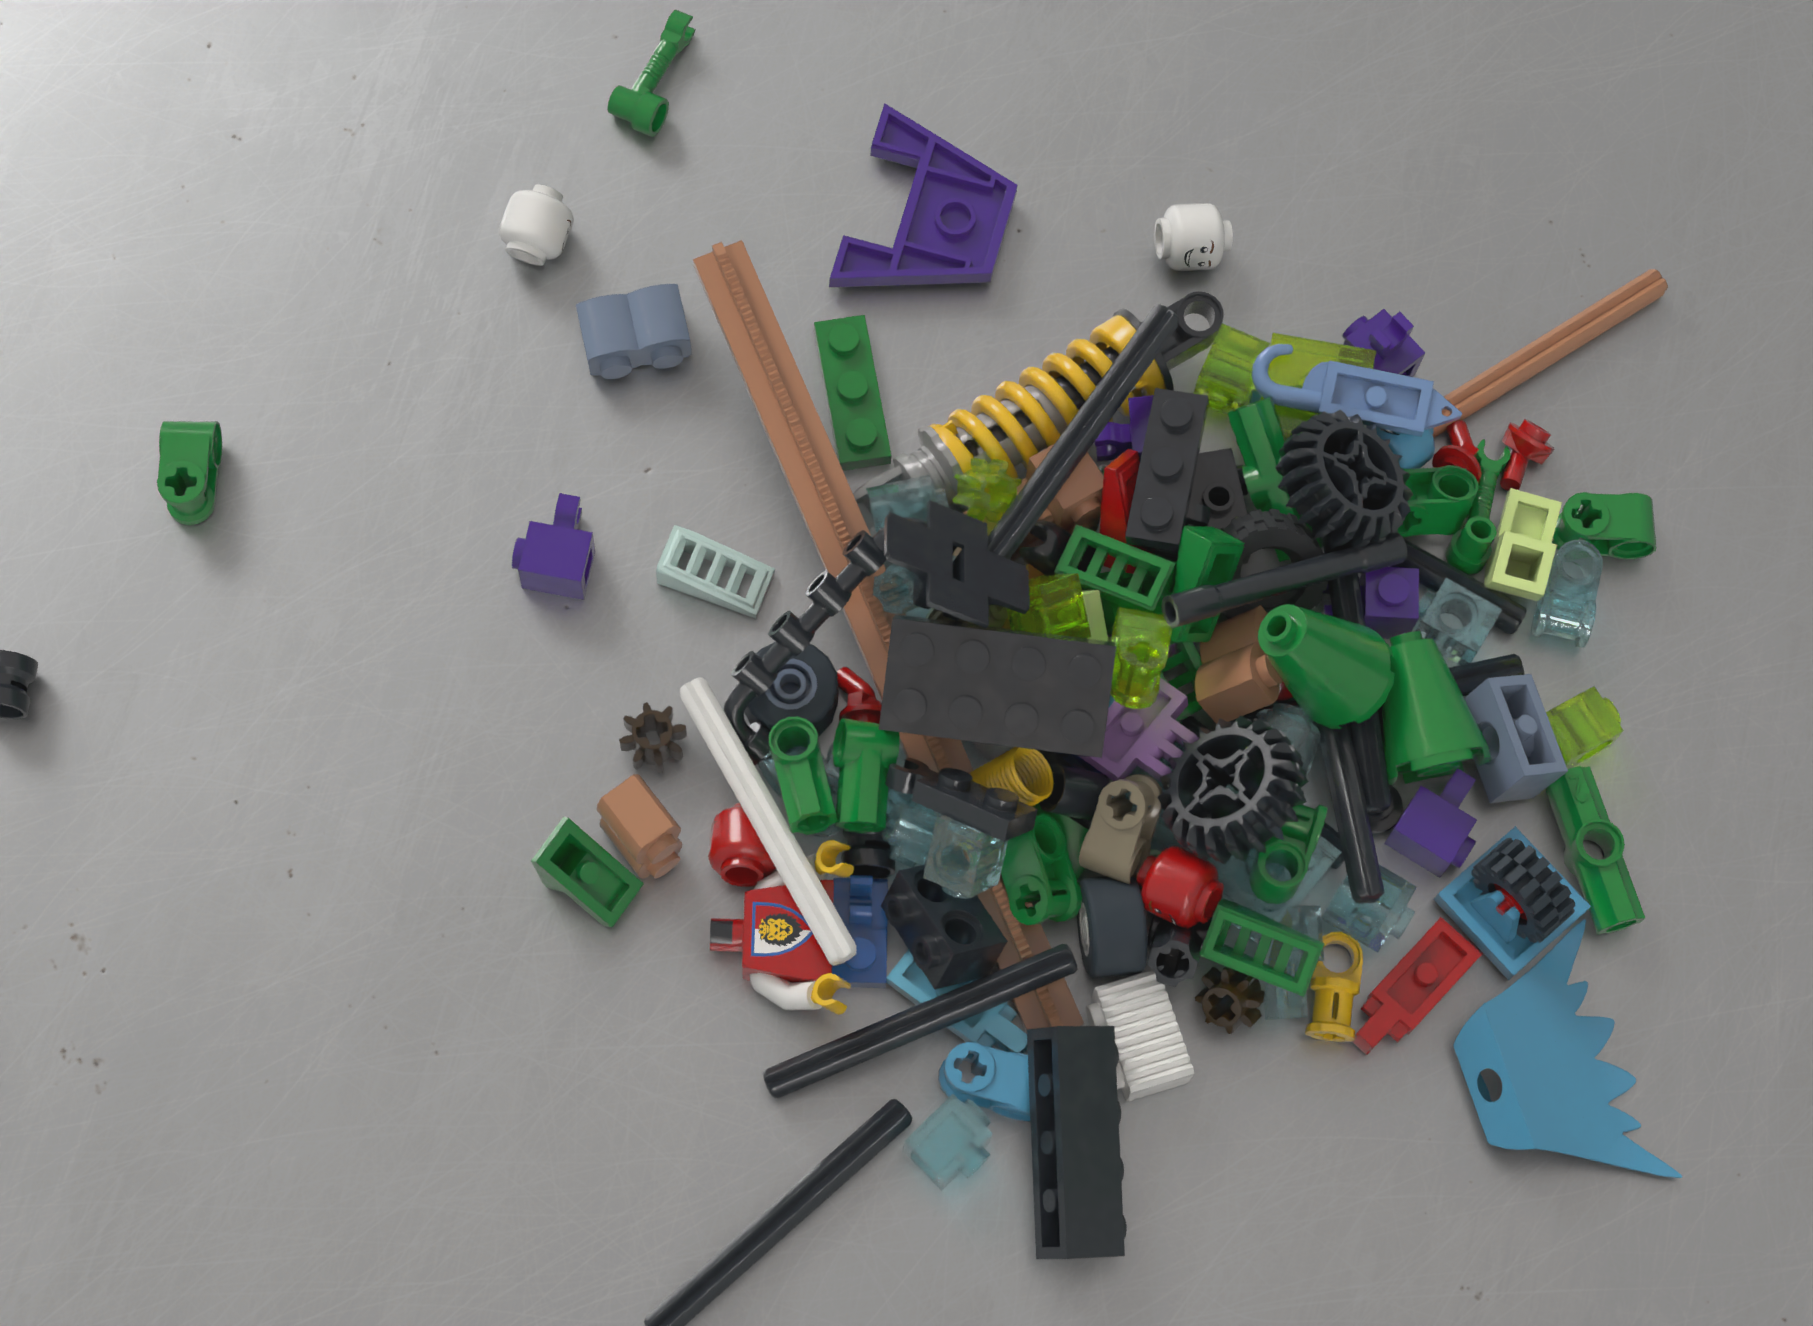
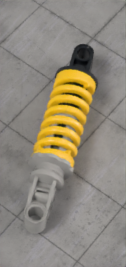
M1192 292L1167 307L1178 315V327L1135 385L1136 388L1131 390L1118 408L1122 415L1130 417L1128 398L1154 395L1155 388L1174 390L1169 370L1206 350L1213 344L1224 317L1222 305L1216 297L1206 292ZM1120 309L1113 314L1111 319L1092 330L1089 341L1086 339H1075L1068 344L1066 355L1051 353L1044 359L1042 369L1038 367L1024 369L1020 373L1019 384L1014 381H1004L997 386L995 398L989 395L978 396L972 403L971 412L964 409H956L949 415L948 422L944 425L933 423L928 427L926 425L918 429V436L921 448L918 451L912 452L910 456L905 453L893 459L895 467L893 470L872 478L853 493L871 536L873 537L885 526V517L889 512L901 517L919 519L924 517L927 520V503L929 500L948 508L949 505L956 504L963 512H966L993 497L994 491L990 484V481L998 477L1007 487L1016 484L1019 478L1015 466L1022 463L1027 469L1030 457L1056 443L1143 322H1140L1127 309ZM1193 313L1200 314L1207 319L1210 328L1203 331L1193 330L1186 324L1184 317ZM980 447H981L982 450L984 451V452L981 453V454H979V452H978V450H977V449L980 448Z

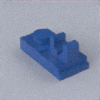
M850 875V878H833V905L856 944L857 954L842 964L832 965V974L850 983L851 988H886L887 918L881 908V904L888 892V879H872L871 875Z

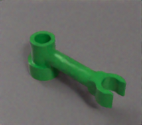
M676 9L670 14L660 36V43L632 89L618 85L613 90L608 101L607 110L609 114L631 122L634 130L654 137L659 133L668 114L669 102L653 92L676 54L682 52L683 48L692 40L696 29L688 25L692 21L693 16Z
M1485 439L1480 441L1477 446L1479 451L1476 455V460L1480 465L1482 475L1478 482L1479 488L1469 512L1468 521L1463 529L1453 535L1445 550L1447 563L1468 575L1480 572L1491 556V544L1497 533L1495 525L1490 520L1497 479L1510 458V450L1508 446H1505L1498 460L1489 459L1484 453Z

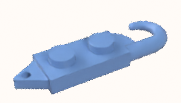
M1276 344L1267 347L1257 356L1252 366V380L1257 392L1264 399L1272 397L1273 403L1279 406L1318 413V415L1324 411L1329 414L1342 410L1347 417L1358 414L1363 425L1370 426L1375 424L1376 428L1422 437L1424 430L1458 420L1462 416L1461 411L1433 388L1434 381L1330 360L1329 362H1321L1311 369L1305 378L1302 389L1277 384L1269 377L1268 367L1274 358L1293 353L1294 349L1290 344ZM1442 410H1449L1451 415L1444 416Z

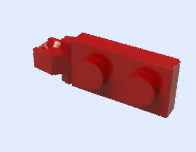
M1440 917L1368 995L1367 1002L1360 1009L1370 1019L1355 1034V1040L1351 1042L1366 1055L1371 1052L1386 1034L1398 1043L1405 1034L1409 1035L1477 961L1482 953Z

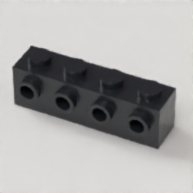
M1054 1026L1027 1030L1036 1259L1125 1256L1124 1239L1126 1237L1127 1225L1123 1215L1122 1203L1124 1165L1120 1157L1119 1124L1121 1121V1106L1118 1101L1116 1071L1119 1052L1115 1043V1027Z

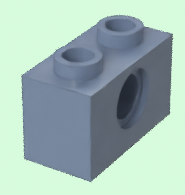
M1532 674L1487 678L1464 698L1490 748L1492 760L1486 764L1478 766L1476 756L1473 757L1490 803L1534 798L1568 772Z

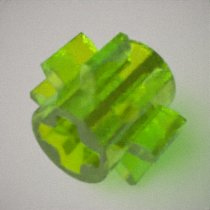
M972 458V469L964 474H955L954 476L958 481V495L952 501L953 503L969 507L966 514L981 521L986 517L989 522L998 523L1003 516V512H1006L1016 498L1017 486L1022 481L1019 478L1010 477L1005 474L1008 469L1007 461L993 459L988 464L985 459ZM985 488H987L988 490H990V491H989V494L986 493V492H984V491H985Z

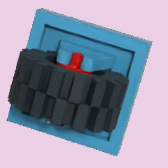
M1516 826L1433 899L1508 980L1515 976L1591 907Z

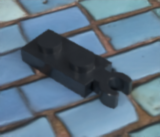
M906 758L904 767L894 763L889 765L885 783L887 787L901 793L913 794L911 801L1003 842L1032 831L1038 809L1020 802L1019 796L1014 792L1002 788L985 787L972 781L973 777L960 769L943 768L940 772L930 770L925 763L913 758Z

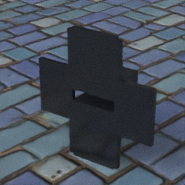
M931 500L927 503V526L891 512L885 517L884 556L886 561L913 572V605L924 609L932 607L942 611L943 616L955 621H958L960 618L987 628L989 625L988 605L1006 607L1024 615L1030 609L1029 571L1026 570V566L988 551L986 522ZM953 546H956L962 550L953 561Z

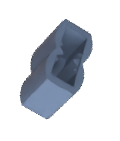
M678 284L653 285L628 294L604 295L576 304L590 375H601L605 379H618L630 374L633 368L640 365H653L655 368L666 369L680 364L683 358L692 355L690 336Z

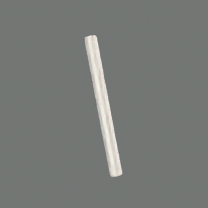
M699 677L684 684L680 688V694L685 707L829 963L836 966L850 960L857 954L854 940L794 834L791 833L789 825L706 679Z

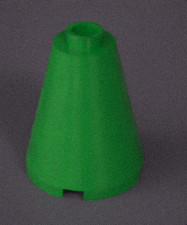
M1290 604L1274 608L1264 617L1260 624L1258 642L1261 649L1300 709L1315 723L1330 729H1340L1341 727L1338 725L1352 721L1359 724L1369 719L1384 704L1394 683L1395 673L1390 670V655L1393 657V653L1386 641L1371 628Z
M1421 631L1408 632L1390 638L1393 657L1390 655V670L1395 675L1393 686L1382 705V740L1389 785H1394L1398 774H1402L1404 783L1409 784L1452 775L1457 768L1464 771L1462 761L1472 759L1475 756L1478 766L1491 761L1490 748L1435 640L1423 639Z

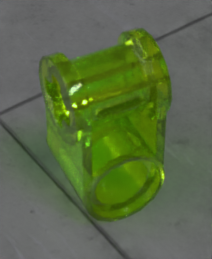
M1118 607L1111 637V642L1116 643V654L1110 695L1122 706L1131 709H1144L1153 705L1157 700L1160 688V674L1167 663L1172 635V627L1167 624L1163 614Z

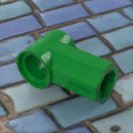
M798 716L787 717L778 721L772 727L769 734V747L791 833H803L806 836L824 832L831 824L838 822L823 762L818 733L811 722ZM802 746L807 748L806 751L799 755L790 756L785 754L793 747Z
M850 719L840 720L834 736L832 753L833 764L839 768L836 803L838 822L835 823V826L843 828L844 831L857 833L881 832L885 829L888 787L885 783L889 765L897 763L900 746L899 732L879 730V724Z

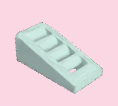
M674 525L656 568L657 584L755 619L775 573V568L677 525ZM683 551L692 554L685 571L677 567ZM707 559L712 561V565L704 580L697 577L703 560ZM726 566L732 568L733 571L724 589L717 586ZM746 573L754 576L746 598L737 595V591Z

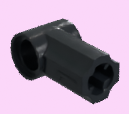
M1037 750L1049 763L1054 781L1052 794L1047 799L1039 802L1041 808L1046 812L1092 821L1099 801V795L1103 788L1110 783L1108 777L1102 773L1087 770L1071 754Z
M1156 915L1153 916L1147 937V948L1150 949L1147 965L1156 974L1157 982L1176 987L1183 980L1193 979L1201 958L1200 951L1212 917L1206 923L1199 921L1194 926L1185 929Z

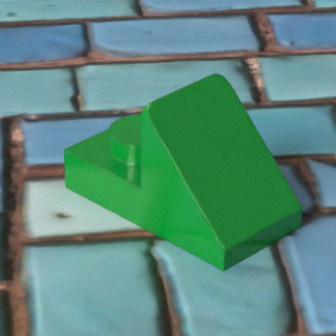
M564 816L531 860L542 883L547 888L566 893L599 923L611 928L644 885L642 881L570 818Z

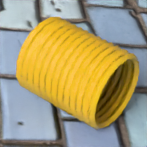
M1013 747L969 773L973 777L972 781L988 788H1002L1012 791L1019 796L1020 802L1031 807L1047 799L1052 794L1054 786L1053 773L1049 763L1035 749Z

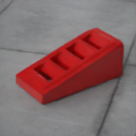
M1127 449L1104 468L1099 530L1100 534L1125 544V534L1140 465L1138 451ZM1131 545L1155 555V552L1147 549L1148 547ZM1108 555L1103 566L1112 568L1116 558ZM1128 565L1125 572L1134 574L1136 568Z

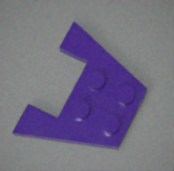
M884 103L872 141L870 156L915 167L917 170L893 248L843 235L829 278V287L991 282L1018 185Z

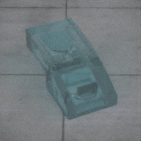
M1287 906L1280 923L1323 943L1321 906ZM1273 939L1268 965L1275 966L1283 942ZM1293 947L1284 971L1285 973L1295 977L1304 953L1303 950ZM1324 948L1318 961H1324ZM1265 982V1020L1308 1017L1306 995L1302 997Z

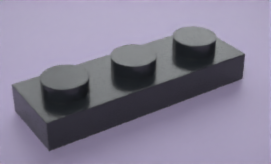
M1155 388L1125 534L1126 544L1175 552L1179 551L1209 407L1208 395Z

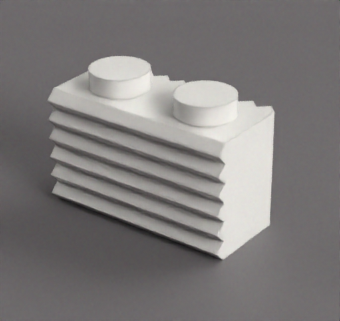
M1151 970L1095 987L1091 996L1093 1004L1086 1006L1088 1022L1090 1026L1115 1027V1043L1119 1052V1061L1116 1067L1117 1089L1122 1088L1126 1102L1189 1083L1194 1075V1068L1187 1053L1186 1045L1183 1042V1036L1176 1021L1165 984L1156 981L1154 971Z

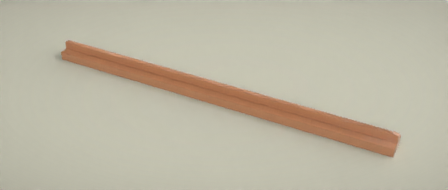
M740 240L725 247L722 242L712 245V252L693 259L694 268L825 570L836 578L850 563L842 554L848 542L862 530H865L870 536L871 534L743 241ZM884 564L874 574L866 576L855 588L849 601L842 608L881 700L883 699L892 618L896 614L906 616ZM899 732L900 743L906 757L925 763L930 770L940 772L943 768H956L967 773L974 771L961 740ZM929 809L950 858L954 860L1008 941L996 961L998 969L1001 970L1051 949L1041 924L1025 925L1013 916L1000 868L993 856L992 845L994 837ZM1025 902L1026 907H1033L1032 902ZM1065 978L1012 999L1026 1034L1029 1029L1084 1025Z

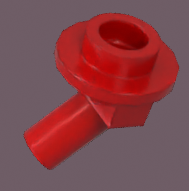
M1524 419L1520 426L1510 422L1502 439L1505 445L1512 448L1510 458L1504 468L1500 481L1501 487L1507 491L1511 488L1520 489L1530 459L1542 465L1554 451V447L1547 443L1551 434L1527 419Z
M1462 420L1455 421L1446 428L1452 445L1443 446L1434 454L1432 466L1433 468L1448 465L1459 466L1472 473L1479 482L1482 475L1480 465L1476 460L1479 449L1473 444L1466 422Z
M849 667L840 668L837 671L838 687L848 694L847 706L839 713V721L841 719H850L879 724L882 703L876 699L872 687Z

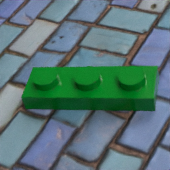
M865 315L814 322V335L834 444L842 470L847 471L891 464L892 455Z

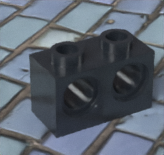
M952 858L899 870L881 904L888 922L896 929L911 952L914 962L922 969L935 990L989 975L1008 942Z

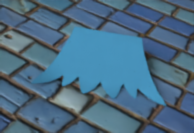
M1583 919L1527 973L1498 996L1484 1003L1465 1023L1453 1044L1486 1139L1489 1144L1505 1149L1547 1150L1662 1177L1682 1178V1175L1623 1135V1132L1641 1128V1124L1627 1113L1609 1105L1610 1101L1628 1091L1636 1083V1078L1615 1065L1594 1058L1609 1040L1615 1025L1614 1020L1607 1017L1577 1016L1575 1014L1581 1006L1588 989L1587 981L1567 985L1585 930L1586 919ZM1487 1068L1494 1070L1502 1082L1501 1096L1494 1102L1491 1101L1489 1090L1480 1074L1482 1070Z

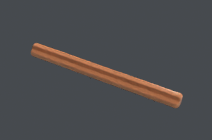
M1649 269L1445 395L1444 398L1462 412V416L1458 420H1464L1662 297L1668 288L1666 280L1658 270ZM1442 410L1444 416L1451 415L1449 410ZM1455 421L1434 427L1433 437L1435 438L1446 431L1447 426Z

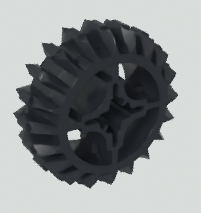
M1342 410L1329 414L1324 411L1319 415L1312 416L1306 422H1302L1291 431L1292 434L1278 451L1281 461L1275 469L1283 476L1278 488L1288 493L1290 499L1285 507L1296 509L1300 515L1298 524L1307 523L1312 528L1313 539L1326 537L1331 549L1338 546H1343V548H1359L1370 543V540L1378 543L1383 542L1388 534H1395L1398 531V528L1403 525L1405 517L1411 512L1408 500L1413 496V492L1405 485L1411 475L1400 468L1399 462L1403 456L1396 455L1389 448L1390 439L1382 440L1377 435L1375 424L1365 427L1358 414L1347 417Z
M1240 715L1233 725L1220 718L1215 731L1212 732L1200 727V738L1194 743L1182 741L1185 752L1181 757L1168 758L1173 772L1160 777L1163 788L1166 791L1157 798L1161 803V808L1164 810L1161 817L1164 819L1165 825L1174 834L1173 837L1183 848H1188L1197 857L1203 858L1205 861L1212 857L1215 861L1225 865L1232 855L1236 859L1246 862L1250 849L1253 848L1266 854V841L1272 837L1284 840L1281 828L1285 822H1298L1293 807L1307 802L1304 791L1301 788L1309 781L1306 778V772L1302 769L1304 763L1301 760L1300 753L1291 745L1292 742L1282 731L1272 728L1269 723L1263 722L1260 718L1252 723L1250 719ZM1230 785L1235 791H1239V793L1235 794L1229 788L1226 789V787Z

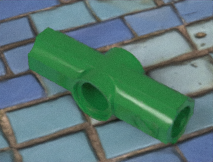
M1272 397L1229 411L1227 413L1230 420L1229 423L1245 463L1242 467L1245 483L1257 510L1261 509L1262 512L1276 509L1286 515L1289 512L1297 516L1299 520L1300 515L1295 508L1285 507L1290 499L1288 493L1278 488L1283 476L1277 472L1275 467L1281 461L1278 451L1283 447L1286 437ZM1322 537L1316 538L1317 541H1318V543H1319V545H1320V547L1322 548V547H1323V543H1322V540H1321ZM1275 549L1279 562L1290 560L1283 551Z
M1590 766L1570 768L1568 772L1545 789L1565 843L1563 852L1564 863L1569 872L1577 877L1584 899L1591 906L1588 910L1597 934H1609L1624 930L1632 925L1641 923L1645 919L1622 855L1625 847L1624 837L1619 828L1609 820ZM1583 840H1590L1600 845L1604 852V859L1598 860L1589 856L1583 847Z

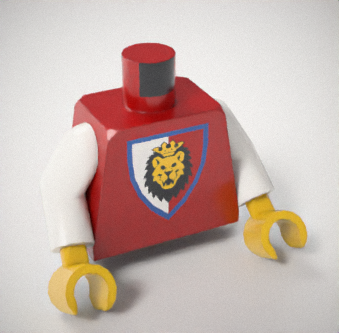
M827 840L820 845L816 854L807 856V859L833 903L834 880H827L826 878L829 874L848 877L852 875L854 866L847 863L836 864L837 855L844 850H849L850 845L835 840ZM778 870L758 881L754 890L745 892L744 919L711 918L710 951L743 952V979L750 981L756 992L784 1010H814L824 1007L838 1015L846 1011L847 1006L832 998L838 989H850L851 984L832 974V965L826 958Z

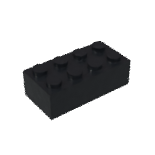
M896 614L892 618L879 730L1102 758L1116 643L992 626L984 628L976 624Z

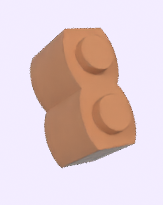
M1261 605L1216 624L1211 640L1209 642H1200L1202 665L1198 668L1195 677L1196 699L1216 724H1218L1220 718L1229 722L1240 715L1244 716L1273 704L1278 698L1280 684L1283 681L1258 642L1260 624L1268 614Z
M633 774L601 797L596 808L601 816L599 825L640 878L644 879L652 875L654 879H657L668 873L680 861L678 853L682 848V842L678 838L681 827L639 774Z

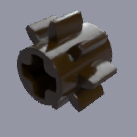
M646 702L643 704V713L639 714L636 718L624 716V726L632 735L619 739L621 751H635L633 766L636 770L646 763L648 765H655L658 773H663V763L670 757L677 760L683 758L682 748L674 741L687 737L686 725L677 724L672 726L673 708L671 706L660 712L651 710L650 705ZM656 731L660 738V743L650 745L646 733Z
M1226 966L1222 969V972L1212 967L1201 978L1206 987L1195 996V1001L1202 1004L1207 1024L1212 1022L1217 1026L1225 1027L1227 1033L1232 1034L1241 1023L1251 1028L1262 1016L1257 1007L1269 997V993L1261 990V985L1257 978Z

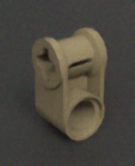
M1135 774L1125 779L1110 782L1103 788L1099 795L1091 827L1081 847L1079 855L1080 866L1127 884L1131 883L1130 877L1132 876L1137 880L1142 864L1150 855L1151 841L1162 810L1161 803L1157 797L1163 791L1155 779L1148 775ZM1128 792H1131L1130 800L1125 798ZM1133 804L1137 805V810L1132 812Z

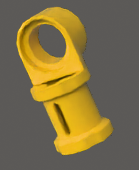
M1341 931L1330 932L1322 936L1319 941L1324 943V947L1330 944L1344 946L1351 955L1352 963L1348 970L1336 973L1325 967L1320 955L1310 983V988L1315 991L1312 1023L1306 1024L1305 1034L1319 1040L1351 1042L1355 1040V1030L1350 1027L1353 998L1360 994L1363 952L1359 942L1350 934Z

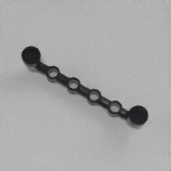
M904 517L921 525L927 526V522L923 519ZM885 526L873 537L865 530L857 533L848 542L842 553L850 563L836 578L827 570L819 574L806 590L805 595L813 603L799 618L791 611L781 615L769 630L768 635L776 643L761 658L754 651H750L734 667L731 676L739 683L732 689L726 699L723 711L755 766L770 751L769 734L771 731L760 721H756L748 726L744 719L746 707L755 697L761 696L770 688L777 678L778 672L792 657H796L806 649L819 627L829 616L836 615L847 604L852 592L866 576H871L886 561L884 556ZM953 546V553L957 549L956 546Z

